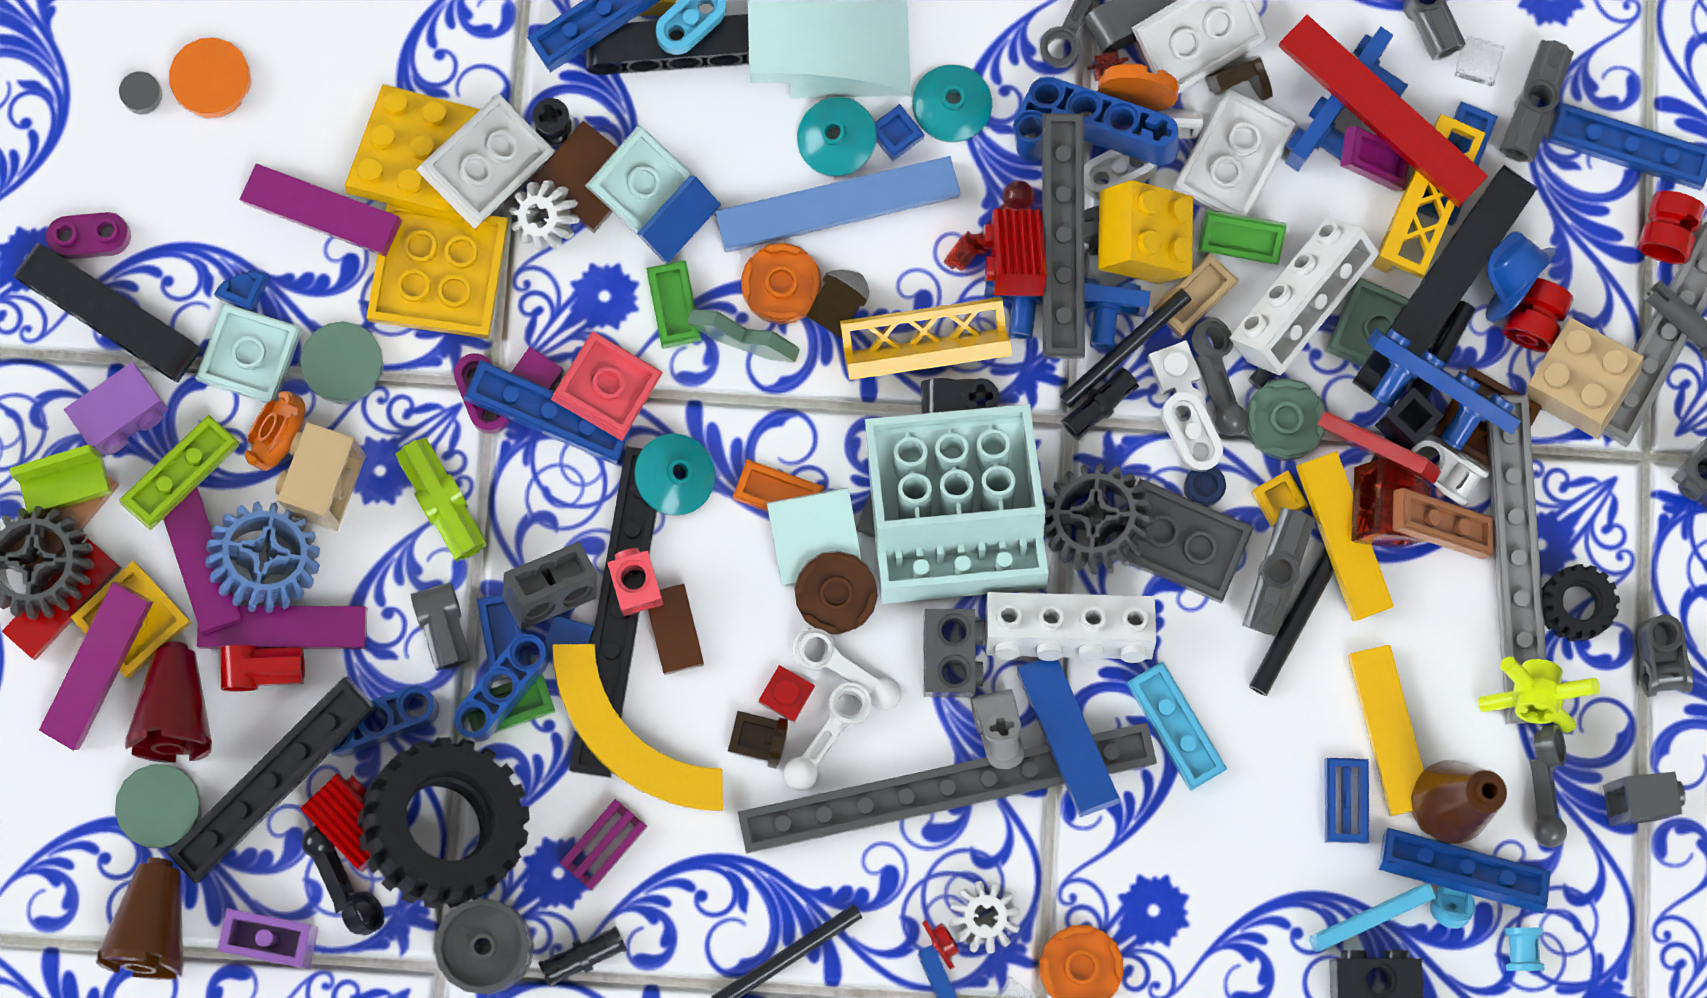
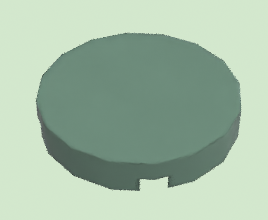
M345 321L329 323L316 330L304 344L300 358L302 376L312 392L325 400L338 404L357 402L369 395L377 386L376 383L380 375L382 376L384 368L382 350L374 336L362 326Z
M1289 378L1272 380L1265 384L1262 389L1257 390L1247 404V436L1256 449L1270 458L1283 461L1300 459L1312 452L1325 435V430L1317 425L1323 412L1327 413L1325 404L1320 396H1317L1311 390V387L1302 381Z
M151 764L137 769L123 781L116 795L115 815L119 827L131 841L146 848L159 849L174 846L198 823L201 817L200 793L197 785L187 773L170 765Z

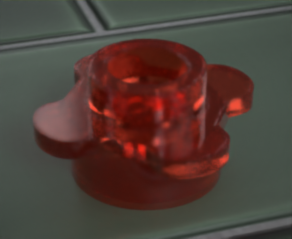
M1118 51L1094 56L1095 64L1088 66L1087 71L1093 70L1095 81H1099L1100 74L1101 76L1104 75V70L1111 66L1124 64V62L1129 61V57L1119 58Z

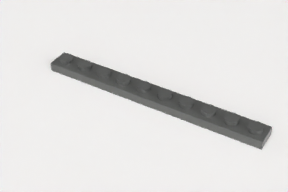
M1148 722L1091 734L1109 775L1157 764ZM1046 744L1024 749L1022 762L1010 769L995 768L986 757L742 810L737 813L746 854L1057 787L1065 785L1049 746Z

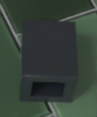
M1413 387L1374 426L1391 442L1410 450L1425 437L1444 415Z

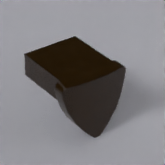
M1260 56L1248 57L1205 77L1210 92H1222L1249 80L1261 101L1273 97L1271 83Z
M850 270L826 272L822 279L824 285L806 315L839 338L842 337L840 321L854 319L860 306H864L869 298V287L864 276L859 272Z
M737 711L728 753L767 762V767L776 769L786 744L788 719L779 717L778 720Z

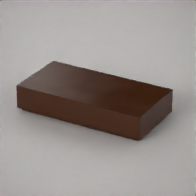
M685 584L660 589L664 605L648 609L663 674L668 675L704 666Z

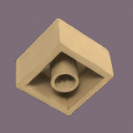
M1570 317L1527 386L1528 399L1542 406L1541 409L1599 440L1641 374L1644 356Z
M306 422L303 432L298 431L292 441L290 455L294 457L289 470H283L278 478L275 493L279 495L277 501L285 510L293 512V517L305 518L308 522L338 531L366 454L354 437Z

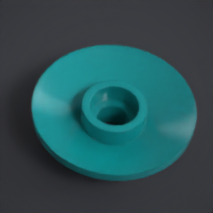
M943 65L932 69L920 79L914 90L912 108L917 123L928 135L944 142H961L976 136L986 126L992 111V95L985 80L974 70L961 65ZM950 93H955L959 95L961 100L957 104H950L945 97Z
M845 97L827 98L816 103L803 116L797 133L798 148L804 161L816 172L832 177L846 176L863 167L872 156L877 141L876 126L871 114L857 101ZM833 127H839L841 130L839 137L829 139L827 136L828 131Z
M672 433L661 435L651 440L641 450L635 463L634 478L640 496L651 508L666 515L679 516L697 510L708 500L715 483V469L709 453L698 441L683 434ZM675 465L681 466L685 471V477L682 480L677 479L673 475V467Z

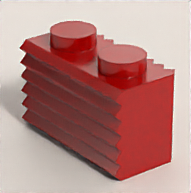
M999 208L994 209L991 224H984L983 248L991 249V256H986L985 280L993 282V295L1043 296L1047 271L1042 211L1039 208L1034 211L1031 208L1026 211L1023 208L1019 210L1015 208L1011 210L1007 208L1002 210Z
M337 773L300 809L354 867L363 872L368 868L366 862L371 857L368 850L361 851L358 838L363 834V828L357 826L358 813L364 808L362 799L367 789L353 775L346 780Z

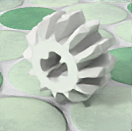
M551 180L543 181L541 186L537 182H531L527 184V193L521 191L514 195L520 206L511 207L509 212L512 215L518 216L519 221L514 222L511 229L514 231L524 230L520 242L528 244L533 241L534 247L537 250L546 249L547 245L551 246V248L561 247L562 238L570 239L573 237L574 233L568 224L578 223L580 218L576 215H570V209L575 208L578 202L576 200L565 201L568 194V189L565 186L555 189L554 182ZM544 209H547L549 218H544V221H542L540 213L545 212Z
M977 881L975 883L976 898L973 897L968 889L963 888L959 893L968 905L965 906L959 902H952L950 905V909L962 913L963 917L950 919L949 926L958 927L964 925L965 930L960 932L955 939L958 943H961L969 934L974 937L969 948L971 952H976L980 941L985 940L987 953H994L993 937H996L1002 946L1007 947L1010 941L1002 930L1017 933L1020 929L1017 924L1007 921L1009 917L1019 916L1021 914L1020 908L1006 910L1004 906L1014 898V895L1009 892L1001 900L996 898L1000 890L999 883H993L989 895H985L983 882ZM980 907L983 911L991 908L996 916L992 917L991 920L995 921V925L992 928L986 924L981 927L976 925L974 921L978 917V914L974 913L976 908Z

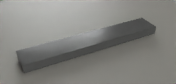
M1042 114V220L1047 271L1045 289L1042 296L1043 359H1084V114Z

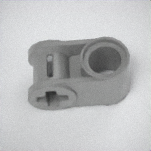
M1007 689L971 697L975 726L978 734L981 736L989 763L999 769H1010L1019 765L1024 758V747L1020 737L1021 722L1013 690Z

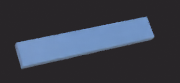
M946 156L716 210L715 215L724 251L730 252L959 198L960 190L951 156Z

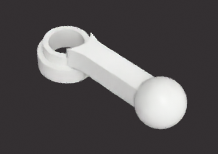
M807 628L795 637L792 644V654L800 666L810 670H819L826 667L849 682L862 685L870 694L871 704L878 710L888 711L899 704L901 689L898 683L890 678L877 679L842 656L835 648L832 637L826 631L818 628ZM813 637L820 638L825 644V653L817 661H810L804 653L805 643Z
M846 682L833 690L829 700V710L831 713L829 720L803 756L791 759L785 766L784 778L791 788L795 790L810 788L817 779V765L841 732L849 726L863 722L867 718L871 709V697L862 685ZM845 695L855 696L861 703V711L853 716L845 715L838 708V700Z

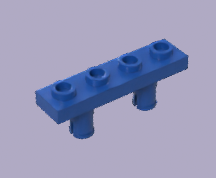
M1380 26L1373 37L1365 34L1352 54L1358 57L1357 59L1401 97L1409 84L1379 65L1381 62L1379 58L1394 34ZM1333 95L1329 99L1323 96L1319 98L1308 115L1313 119L1306 131L1299 127L1286 145V148L1291 150L1285 164L1297 172L1302 168L1314 149L1319 150L1320 147L1341 161L1345 134L1335 128L1336 123L1334 121L1345 106Z
M1084 277L1085 310L1093 312L1090 347L1100 350H1111L1114 347L1117 315L1145 317L1149 308L1151 291L1141 290V286L1133 283H1118L1117 287L1101 285V281ZM986 281L984 297H1001L1002 299L1012 301L1009 336L1016 339H1032L1036 306L1042 304V296L993 295V282Z
M1375 328L1367 340L1373 349L1389 358L1391 363L1371 393L1375 399L1392 408L1411 378L1416 379L1419 377L1458 401L1457 405L1460 408L1440 435L1443 441L1455 449L1461 451L1480 421L1485 422L1488 420L1511 435L1521 421L1512 413L1515 407L1512 403L1496 393H1493L1491 398H1488L1477 390L1481 384L1459 371L1456 377L1443 370L1446 362L1431 352L1425 350L1422 355L1408 348L1412 341L1396 330L1390 328L1386 334Z

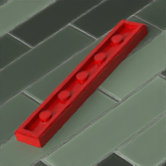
M1308 14L1280 41L1278 47L1455 206L1459 208L1487 179L1488 175Z

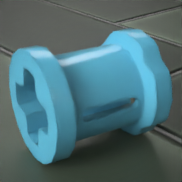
M1543 927L1504 928L1505 935L1509 936L1510 963L1506 964V971L1545 970V965L1540 962L1539 936L1543 934Z

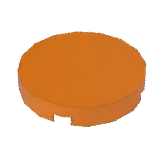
M216 37L200 38L185 45L175 55L169 69V86L178 103L189 112L203 118L222 117L235 111L242 104L241 101L246 93L248 94L251 87V70L242 52L232 43Z
M1120 64L1104 70V75L1101 76L1100 74L1097 92L1154 111H1160L1176 104L1179 84L1176 78L1165 70L1158 69V73L1154 74L1147 72L1148 66L1143 64Z
M777 243L761 248L752 258L750 257L743 269L741 287L743 299L752 313L763 321L781 325L795 323L806 317L822 288V281L818 265L806 251L799 246Z
M282 391L278 393L280 399L278 401L271 399L270 402L264 405L249 431L247 441L253 445L251 451H245V458L248 464L260 470L268 471L275 467L290 450L292 441L296 433L300 431L305 416V403L303 399L292 392Z
M1072 925L1055 933L1044 945L1039 959V977L1046 993L1052 998H1111L1117 992L1124 975L1123 957L1116 942L1103 931L1090 925Z

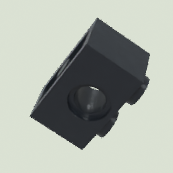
M1341 950V958L1329 960L1330 998H1423L1422 959H1409L1408 950L1383 951L1384 958H1367V950ZM1372 969L1381 971L1385 977V987L1379 993L1373 992L1367 985L1366 978Z

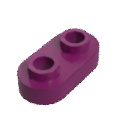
M111 212L62 216L55 219L46 231V241L49 248L67 260L114 256L122 253L128 247L131 240V231L127 223L121 216ZM105 227H113V233L109 237H101V231ZM66 230H71L72 237L67 241H61V234Z
M472 353L465 355L457 362L454 369V379L462 399H464L470 385L469 376L472 372L476 371L480 360L493 365L486 356ZM463 400L473 425L483 433L495 434L501 432L510 422L509 419L500 415L493 420H487L484 418L486 409Z

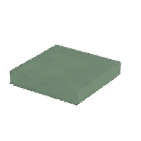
M1359 278L1350 290L1325 351L1362 367L1374 350L1367 340L1375 328L1386 333L1403 307L1409 303V298Z

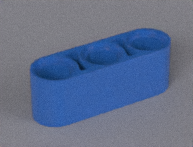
M522 634L512 640L458 706L454 714V723L456 729L466 739L473 742H482L491 737L545 671L549 664V653L539 637L533 634ZM528 645L538 647L540 656L534 664L522 665L519 663L518 654L522 648ZM508 678L513 683L511 693L502 699L493 697L491 693L493 683L498 679ZM473 711H482L486 716V723L483 728L475 732L466 730L464 724L467 715Z
M417 685L373 699L371 702L377 708L348 735L344 744L337 746L330 754L337 757L349 756L431 725L438 717L439 704L430 691ZM420 696L427 698V711L420 717L409 716L407 708L410 701ZM378 711L386 712L388 715L386 727L378 732L370 731L368 728L370 716Z

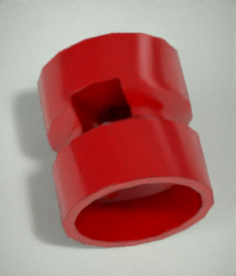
M1665 190L1656 192L1653 195L1647 214L1651 222L1643 226L1637 245L1638 250L1645 256L1669 264L1687 263L1690 260L1696 241L1692 233L1700 229L1706 210L1705 205L1695 197L1681 192Z
M1537 278L1528 293L1517 305L1519 308H1514L1509 313L1502 329L1503 335L1508 340L1526 349L1543 353L1549 352L1561 331L1557 322H1562L1566 319L1574 300L1573 295L1567 289L1554 282Z

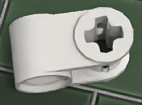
M1425 435L1410 451L1417 453L1420 448L1425 446L1436 448L1439 451L1440 458L1435 465L1440 468L1441 473L1433 485L1450 499L1466 506L1469 503V494L1481 477L1487 478L1490 474L1489 470L1469 455L1461 451L1459 452L1439 437ZM1465 473H1467V475L1464 477V479L1462 480V482L1458 485V483H1459L1460 480L1463 478V476L1465 475Z

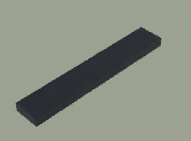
M343 677L167 854L194 884L200 883L377 707L349 677Z

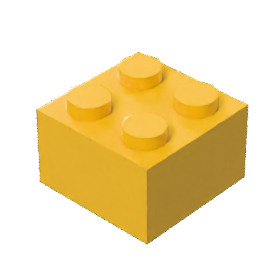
M1134 180L1099 191L1098 270L1156 284L1192 275L1193 196Z

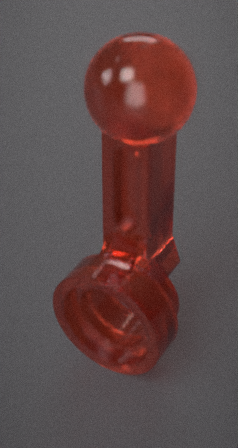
M1022 180L1010 182L1003 190V203L999 209L1007 208L1011 210L1015 208L1019 210L1023 208L1025 211L1028 210L1035 198L1031 185ZM967 230L947 254L943 263L951 270L957 268L962 272L976 254L982 257L987 253L989 249L983 248V230L979 234H972Z

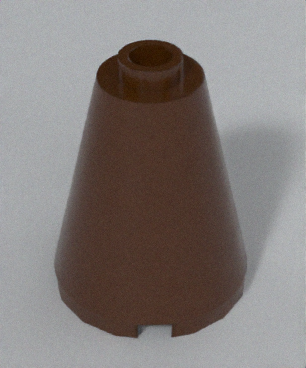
M1457 760L1439 761L1424 769L1419 776L1411 796L1412 815L1423 832L1427 835L1430 834L1440 840V842L1447 844L1468 842L1483 832L1504 805L1507 798L1506 784L1493 771Z
M151 857L148 858L147 863L138 864L97 952L96 964L99 967L119 974L120 966H122L126 970L133 971L132 977L141 979L173 980L176 979L177 975L182 976L184 958L180 871L173 868L172 861Z

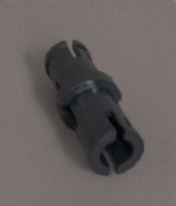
M1121 367L1104 385L1100 386L1097 390H1090L1086 394L1087 399L1061 420L1064 428L1076 440L1081 439L1097 422L1103 418L1108 419L1113 415L1114 408L1134 390L1139 388L1137 380L1127 369Z
M616 925L612 929L583 943L579 939L572 943L573 948L538 962L542 973L557 966L560 967V970L544 977L548 986L552 987L554 984L582 970L588 973L594 970L593 965L627 951L623 940L608 947L605 945L607 942L621 936Z

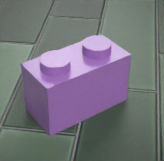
M132 361L63 410L87 444L93 446L103 456L106 453L107 455H112L120 451L127 445V438L140 429L147 431L156 426L162 420V414L169 409L143 372Z
M227 908L217 951L310 969L319 927Z

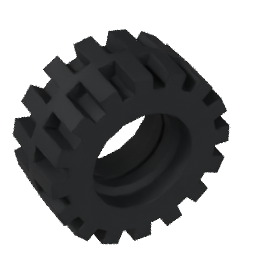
M1576 564L1558 571L1542 587L1543 616L1547 621L1545 626L1556 631L1554 635L1559 638L1567 637V641H1585L1600 635L1614 623L1613 619L1617 617L1619 612L1616 605L1620 603V597L1615 595L1614 590L1617 587L1614 582H1608L1607 578L1609 575L1604 571L1599 573L1596 571L1597 567L1595 566L1584 567L1583 564ZM1580 586L1591 593L1595 609L1588 619L1578 620L1566 612L1563 606V596L1568 588Z

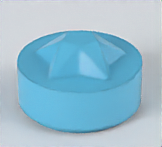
M1440 887L1435 893L1436 898L1431 900L1430 903L1432 916L1445 927L1453 929L1464 927L1475 912L1476 906L1472 895Z

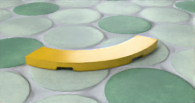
M552 644L553 670L557 689L565 710L584 744L607 769L636 790L669 804L700 811H723L722 768H706L683 763L656 751L644 743L620 719L604 691L596 663L595 644Z

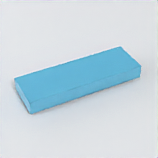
M1163 661L1127 681V687L1189 791L1227 770V767Z
M1426 883L1311 935L1309 941L1314 952L1325 950L1435 899V893L1430 884L1427 885Z

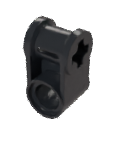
M950 378L927 379L921 382L922 414L981 409L977 408L976 401H972L976 399V393L979 392L984 393L985 399L988 400L986 401L985 408L998 407L999 391L993 382L983 378L956 380Z

